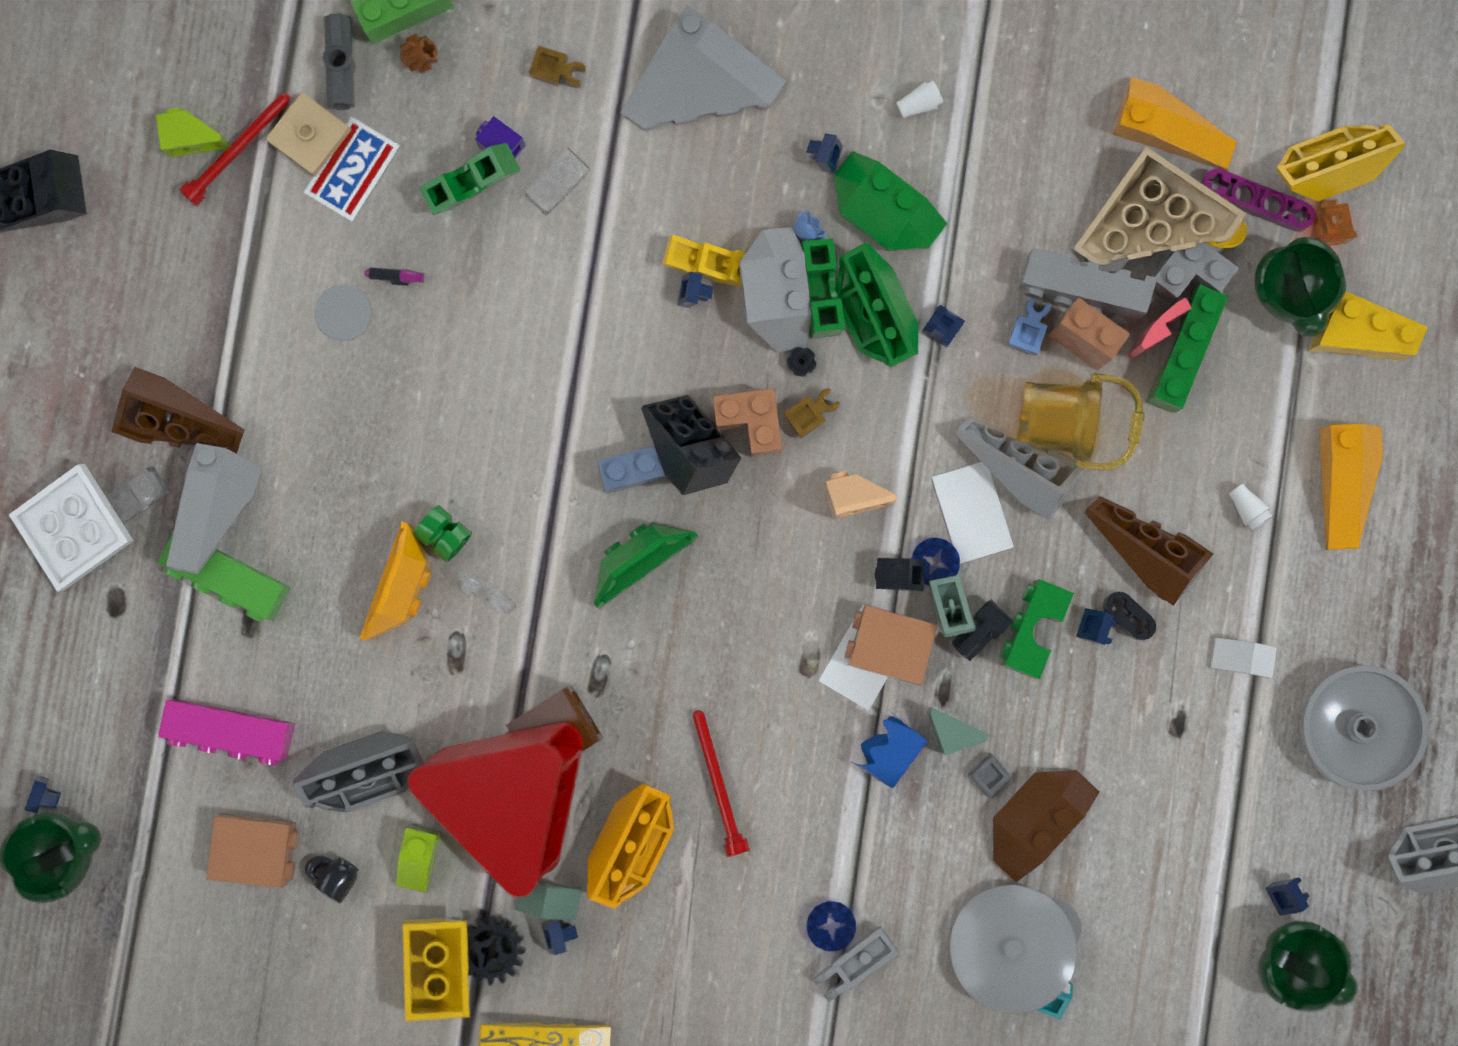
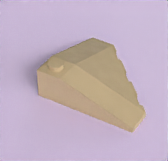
M1145 147L1076 244L1074 250L1089 261L1104 266L1109 265L1110 261L1128 258L1130 261L1150 257L1155 252L1170 249L1172 252L1196 248V244L1215 241V243L1226 242L1231 239L1248 214L1148 147Z

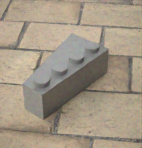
M1035 248L1028 254L1018 289L1024 290V294L1028 297L1042 299V296L1053 299L1055 305L1069 308L1080 298L1101 314L1112 317L1114 323L1123 326L1136 323L1148 312L1157 281L1156 277L1146 275L1145 281L1138 280L1131 276V271L1119 269L1118 271L1105 272L1103 271L1104 268L1098 263L1088 261L1080 262L1079 265L1073 264L1074 259L1072 257Z

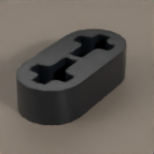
M1114 592L1104 599V612L1114 615L1117 625L1134 640H1147L1154 635L1156 631L1155 620L1128 594ZM1113 599H1123L1122 607L1128 614L1125 615L1121 611L1114 613L1112 611L1114 604L1111 601ZM1134 617L1137 621L1146 620L1147 623L1144 627L1147 629V632L1136 633L1137 626L1130 619Z

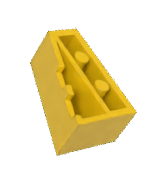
M1346 291L1338 307L1330 313L1325 330L1314 336L1308 351L1331 352L1340 355H1362L1370 358L1404 361L1417 355L1428 327Z

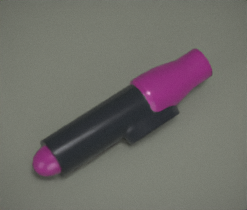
M370 267V269L364 272L365 276L371 280L391 281L392 285L409 286V283H424L425 278L424 273L406 269Z

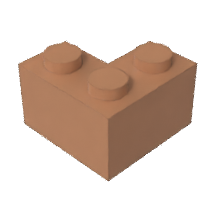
M774 388L713 396L718 431L747 427L751 457L782 452Z

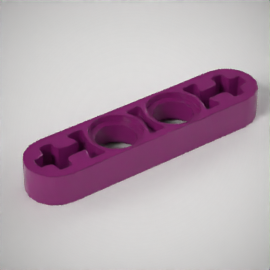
M1216 168L1210 170L1203 176L1200 182L1240 210L1292 231H1304L1314 223L1316 218L1315 209L1309 203L1223 169ZM1214 177L1219 178L1218 184L1224 187H1228L1231 184V182L1234 183V185L1231 187L1229 194L1227 196L1225 195V193L1228 191L1227 188L1219 187L1216 190L1212 189V183L1209 181H1211ZM1246 187L1249 189L1251 200L1249 202L1238 200L1236 197L1237 188ZM1267 198L1277 200L1279 203V211L1277 213H1269L1265 209L1264 202ZM1287 205H1290V208L1287 210L1290 213L1283 218L1282 215L1286 211ZM1301 210L1303 211V217L1307 220L1298 223L1297 216L1293 214Z

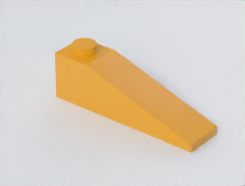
M1131 77L1112 133L1113 135L1226 171L1229 169L1237 141L1161 86Z
M1368 424L1329 425L1319 429L1326 550L1359 549L1383 460L1382 427Z

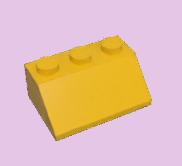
M445 918L404 920L405 1021L469 1017L467 920Z

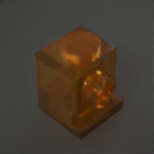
M1338 199L1320 203V208L1315 210L1316 218L1313 223L1316 239L1325 242L1331 247L1347 244L1357 237V232L1353 229L1348 203L1339 204ZM1332 216L1336 217L1337 225L1333 223Z

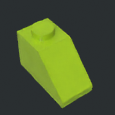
M170 108L165 110L163 114H156L160 149L169 158L225 150L229 147L228 142L219 133L187 110Z
M416 825L406 828L398 858L396 886L427 893L442 835L441 831Z

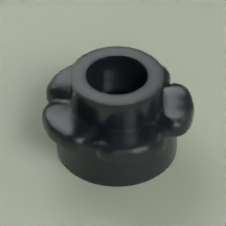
M794 348L790 352V357L787 358L788 369L792 370L794 375L799 377L812 373L817 364L814 360V352L809 348ZM804 359V364H800L799 360Z

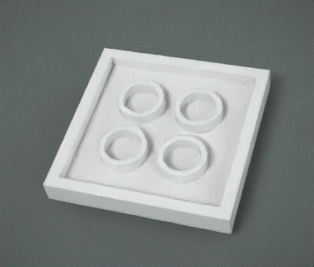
M85 464L76 465L9 514L57 592L66 590L134 541Z

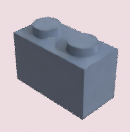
M655 446L598 460L603 485L607 494L666 479Z

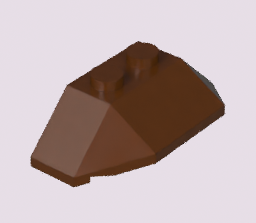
M1077 770L1034 772L993 817V861L1015 882H1018L1041 865L1085 818L1100 791Z

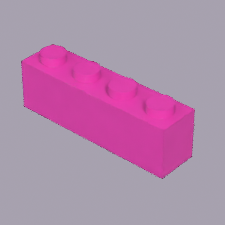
M171 699L165 702L158 737L168 739L167 744L172 746L186 747V743L198 745V751L216 753L217 749L228 751V757L246 759L247 755L259 757L258 763L276 766L277 761H284L288 758L295 723Z

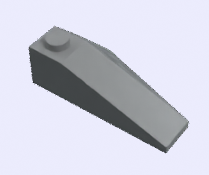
M969 417L955 432V435L1023 505L1030 508L1035 514L1043 516L1048 520L1061 507L1086 468V465L1061 450L1050 447L1049 451L1033 446V440L1023 437L1022 440L1007 436V432L1004 429Z
M196 443L186 473L166 565L167 569L199 574L220 545L219 541L229 527L232 528L238 521L237 516L254 499L263 472L261 467L227 448Z

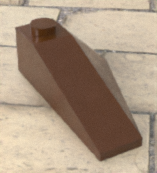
M134 367L122 389L111 432L145 444H152L153 440L169 442L170 447L180 448L181 444L196 445V443L227 448L237 454L245 430L166 378Z
M1101 496L1085 511L1088 518L1147 588L1156 593L1160 599L1169 602L1173 606L1187 591L1214 554L1189 536L1180 532L1176 536L1161 529V523L1154 520L1151 523L1136 518L1134 511Z

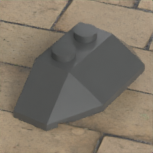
M380 731L323 751L293 780V785L305 807H318L325 810L347 813L405 792L409 787L408 779L411 772L424 763L413 738Z

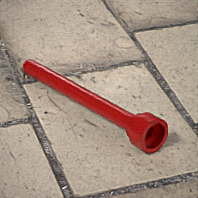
M281 93L197 180L193 179L190 183L186 181L178 190L197 207L205 199L204 195L207 193L205 189L289 104L290 96L287 93Z
M696 710L693 713V721L727 835L724 838L726 844L723 845L726 857L748 852L750 848L747 838H743V834L738 832L705 714L701 710Z

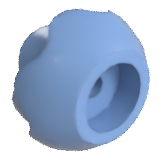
M809 210L803 213L800 212L797 215L793 228L802 242L825 239L826 232L820 229L819 219L811 216Z

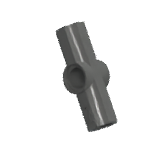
M333 13L324 17L325 51L323 53V61L326 65L327 106L330 109L349 110L355 107L354 72L356 64L353 59L352 18L350 15ZM337 58H346V61L342 66H333V63Z

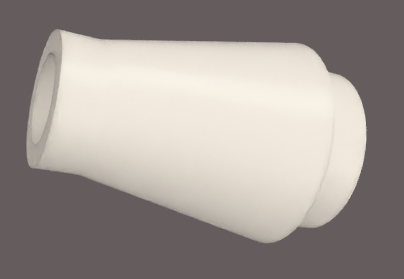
M933 80L929 83L923 82L896 103L905 119L912 115L938 109L937 106L944 102Z
M1244 484L1229 493L1244 525H1248L1252 531L1273 517L1269 512L1270 507L1247 489Z

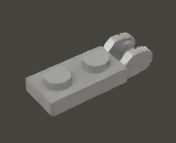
M880 925L833 960L830 966L823 969L813 978V982L816 986L823 984L832 975L838 973L843 981L829 988L824 994V997L829 1002L848 988L851 990L900 952Z

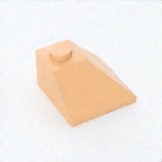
M847 471L829 475L830 481H826L824 484L833 519L891 506L897 501L896 494L856 474L848 476Z

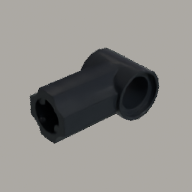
M992 599L986 602L973 615L975 631L958 634L950 642L968 661H971L992 639L998 638L1013 622Z

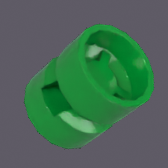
M437 505L422 519L413 535L425 546H434L433 552L444 562L448 563L465 546L472 532L460 522L453 523L452 515L440 505Z

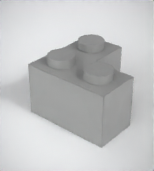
M1196 244V248L1170 253L1153 276L1157 278L1153 293L1169 305L1181 295L1189 283L1194 287L1201 284L1221 293L1239 268L1208 244Z

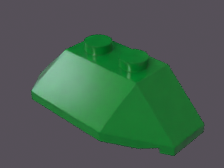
M852 151L833 175L839 214L887 251L929 249L948 224L924 195L877 160Z
M864 242L840 256V268L835 287L837 298L842 300L844 320L858 351L889 367H894L917 355L919 323L894 269L868 242Z
M642 524L629 533L631 539L621 545L618 541L604 551L606 557L601 560L594 599L596 607L600 609L699 538L697 533L691 530L655 524L646 527Z

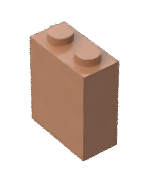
M1078 298L1065 311L1048 336L1098 371L1114 358L1130 333Z
M865 605L862 611H856L852 628L857 629L854 641L849 640L844 658L849 659L847 666L915 685H922L938 625Z
M228 814L215 816L206 879L282 888L288 885V882L293 880L295 873V862H291L293 849H297L299 843V831L295 830L296 822Z

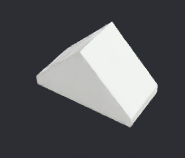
M1214 638L1210 668L1272 678L1277 648L1254 642Z

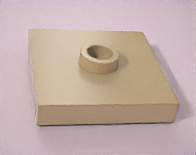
M301 92L265 140L315 177L352 129Z

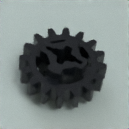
M495 915L490 916L488 923L480 917L477 920V928L472 924L467 927V931L470 934L467 935L468 976L473 973L477 974L476 983L478 984L483 978H487L488 985L492 986L497 977L501 984L505 983L506 973L512 977L517 973L513 965L522 966L524 962L522 958L518 957V955L526 952V947L519 946V943L524 939V935L516 936L514 932L518 926L515 924L510 928L507 927L506 917L500 923L496 922ZM485 930H494L492 935L486 938L476 936ZM504 936L509 939L512 949L507 948ZM497 938V941L495 943V951L497 953H495L493 957H491L487 962V958L489 956L487 954L489 950L485 947H489V945L493 943L494 940ZM472 951L477 953L480 961L479 965L475 962ZM494 964H507L499 970H490Z

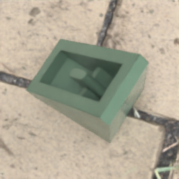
M960 575L929 581L936 623L943 636L949 637L975 631Z
M929 707L927 711L940 751L944 755L987 741L989 734L937 709Z
M538 881L536 888L529 895L516 898L515 910L540 919L576 920L581 888Z

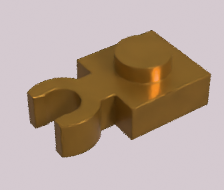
M538 45L529 76L559 86L560 80L563 78L566 79L570 86L579 88L581 81L573 78L571 75L574 71L585 73L586 67L583 63L577 61L568 64L566 63L568 59L567 54Z
M830 388L822 390L817 401L813 402L808 395L783 413L800 439L826 422L822 415L823 412H834L840 406L839 401L833 405H827L824 402V397L831 393Z

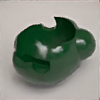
M1311 237L1297 238L1285 247H1277L1270 250L1261 258L1255 271V292L1260 303L1274 317L1283 322L1290 323L1298 333L1306 337L1316 336L1325 330L1330 313L1338 307L1346 292V279L1339 256L1325 242Z
M41 812L19 822L9 831L0 847V865L5 872L13 877L15 890L22 898L36 903H51L69 896L81 884L91 865L92 855L99 848L101 834L99 829L90 822H77L61 813Z
M1293 921L1280 926L1268 936L1265 950L1258 962V976L1266 993L1280 1005L1297 1011H1320L1329 1005L1344 1006L1351 1003L1356 997L1358 990L1356 979L1351 974V956L1345 943L1327 929L1314 922Z

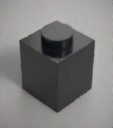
M877 558V567L874 573L876 589L924 592L925 561L910 558Z

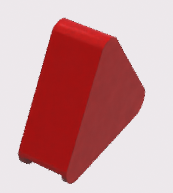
M559 722L443 747L411 772L408 779L409 789L420 803L508 894L515 897H524L529 895L536 888L538 881L546 873L551 872L559 863L583 750V738L576 727L566 722Z

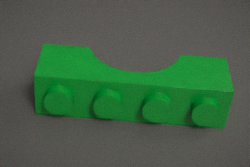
M1201 284L1191 291L1187 301L1192 308L1180 317L1177 337L1164 365L1155 378L1146 402L1172 413L1183 409L1229 296Z

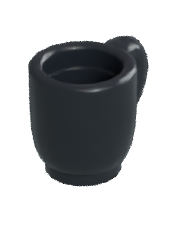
M315 856L305 866V874L310 880L314 881L313 885L315 888L338 903H342L357 880V873L359 871L356 866L340 856L334 860L325 856ZM324 863H329L319 877L315 875L317 868Z

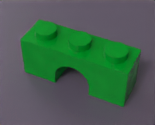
M503 143L491 146L467 160L468 163L464 166L441 174L420 186L419 189L432 214L435 215L449 211L520 172L521 170L508 144Z
M833 238L803 241L801 247L805 253L812 314L809 328L810 339L840 336L845 330L842 300L837 298L835 288L837 263Z
M1041 579L1034 580L1033 584L1028 583L1022 600L1026 601L1022 613L1017 612L1011 624V629L1015 630L1011 641L1006 640L1000 651L999 657L1003 658L1001 665L1033 679H1040L1051 650L1037 644L1033 637V628L1042 618L1063 622L1074 593Z

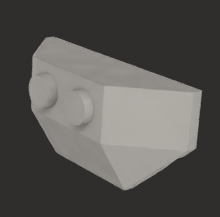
M792 227L761 230L739 261L746 324L767 342L775 352L793 350L796 347L805 349L812 316L805 253Z
M1458 817L1403 829L1387 856L1399 887L1421 894L1458 887Z

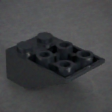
M50 149L0 168V232L66 222L87 214L78 155Z
M689 395L642 406L641 410L663 471L682 496L728 483L741 456Z

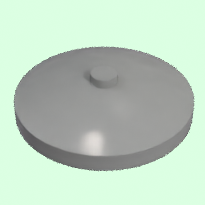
M1350 666L1334 671L1316 684L1309 693L1302 708L1300 735L1309 760L1323 776L1346 788L1374 791L1399 783L1419 764L1428 742V718L1419 695L1407 681L1383 668L1375 666Z
M1004 885L978 894L961 910L951 933L950 956L958 980L974 999L1000 1012L1025 1013L1049 1004L1064 990L1072 976L1076 962V941L1068 918L1053 900L1043 893L1028 887Z

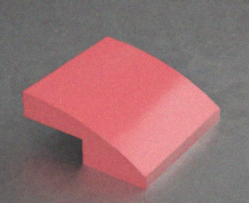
M1186 297L1155 319L1140 334L1128 353L1131 359L1149 350L1171 335L1166 325L1175 321L1192 308Z

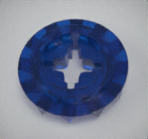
M926 539L912 553L911 559L925 561L924 585L930 586L929 581L956 576L959 571L960 557L958 551L945 539ZM940 550V562L947 569L937 567L930 575V563L923 556L933 558Z
M828 900L816 905L808 915L807 933L812 943L818 948L830 952L839 951L847 947L853 940L856 933V920L852 911L841 902ZM828 913H831L835 922L845 923V925L835 928L834 939H831L828 929L818 928V926L827 923Z

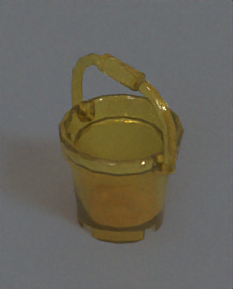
M1093 373L1090 380H1086L1082 385L1025 382L1018 423L1017 442L1072 453V457L1077 459V467L1098 471L1113 470L1124 465L1133 456L1137 444H1140L1145 417L1142 398L1133 384L1115 375ZM1101 382L1123 386L1131 393L1135 402L1127 451L1119 459L1110 463L1088 462L1093 455L1102 402Z

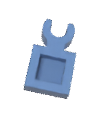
M1032 297L1025 306L1027 318L1021 315L1017 317L1007 345L1036 356L1048 325L1040 323V320L1049 313L1050 304L1046 303L1042 312H1036L1033 309L1035 298Z

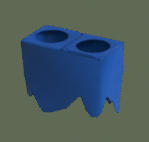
M889 716L887 720H883V725L888 734H877L861 743V749L868 765L852 763L889 787L894 788L928 741L898 717Z

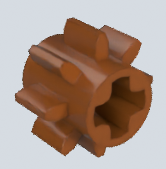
M417 33L406 38V43L400 45L402 49L400 52L401 61L411 72L418 69L421 74L431 70V65L438 61L436 59L437 47L426 35L419 38Z

